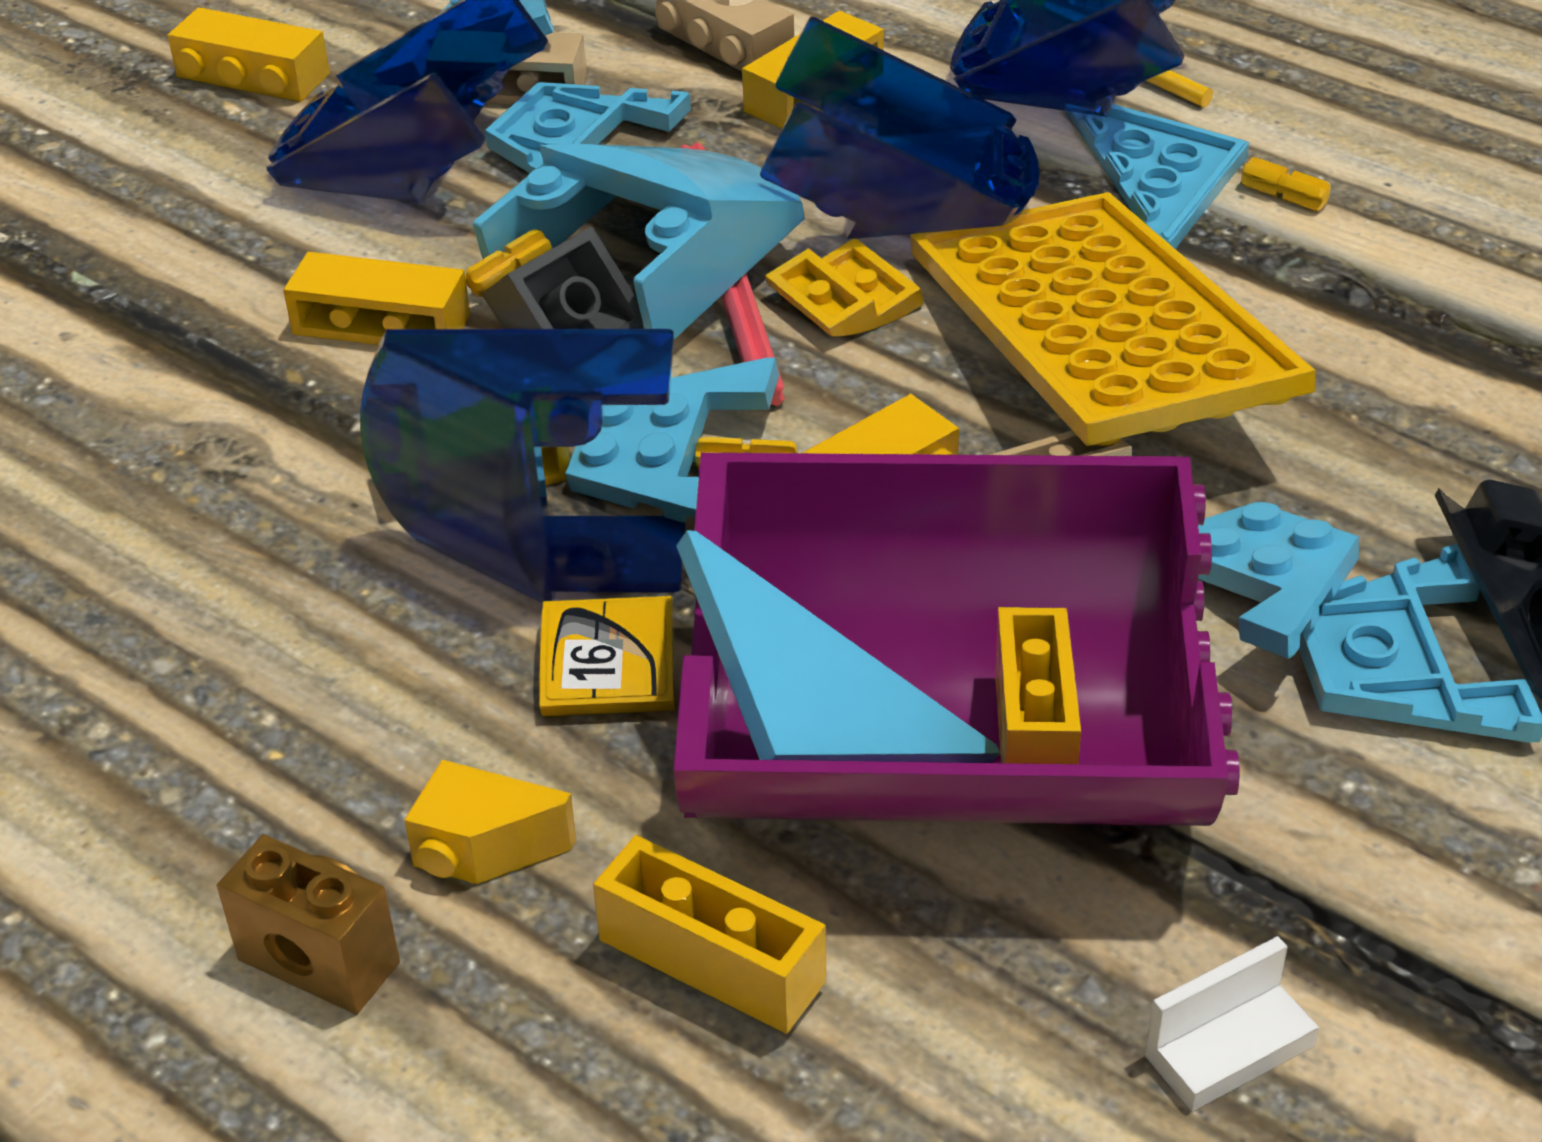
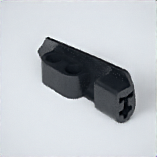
M1485 480L1479 484L1466 508H1463L1438 488L1435 498L1461 553L1531 691L1542 700V494L1527 487L1495 480Z

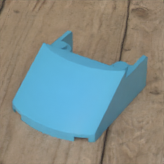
M572 143L539 145L543 164L530 172L528 177L476 218L473 227L482 258L484 259L497 250L504 252L505 245L532 229L541 230L545 238L550 241L552 248L564 242L616 196L661 210L650 220L645 229L646 240L650 248L661 254L638 273L633 281L648 347L661 352L797 227L805 217L801 199L787 183L771 172L736 157L688 148Z

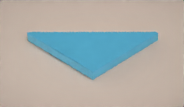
M1072 92L1067 95L1066 113L1131 211L1175 249L1247 159L1249 142Z
M687 530L676 545L760 760L992 763L1000 754L997 745L697 531Z

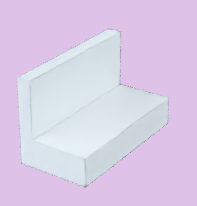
M1278 936L1153 1000L1145 1057L1191 1112L1309 1050L1316 1044L1319 1031L1318 1025L1280 985L1288 946Z

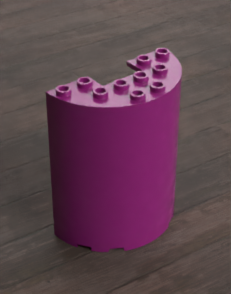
M701 452L694 531L703 535L997 745L999 751L1000 740L995 682L998 607L1067 608L1081 724L1079 764L1001 763L1000 754L992 763L760 760L696 598L691 655H683L674 759L677 802L680 812L684 813V818L1210 826L1214 824L1221 811L1225 795L1238 794L1240 768L1237 750H1225L1224 737L1230 736L1232 728L1231 695L1229 692H1218L1215 662H1210L1209 632L1197 631L1196 621H1202L1204 614V586L1202 581H1198V576L1210 574L1212 541L1210 533H1199L1198 525H1203L1205 521L1206 494L1203 484H1193L1190 457Z

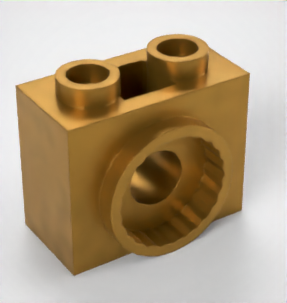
M262 834L216 885L239 961L351 1013L359 1014L400 963L385 887L359 876L352 869L335 859L323 855H311Z

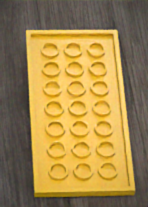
M1110 192L910 234L911 254L1086 446L1111 445L1124 437L1149 431L1166 432L1175 429L1179 424L1204 418H1225L1238 410L1263 404L1280 405L1288 402L1290 398L1315 392L1316 370Z

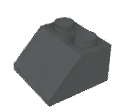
M593 226L510 272L482 293V296L511 342L562 374H566L643 327L638 300Z

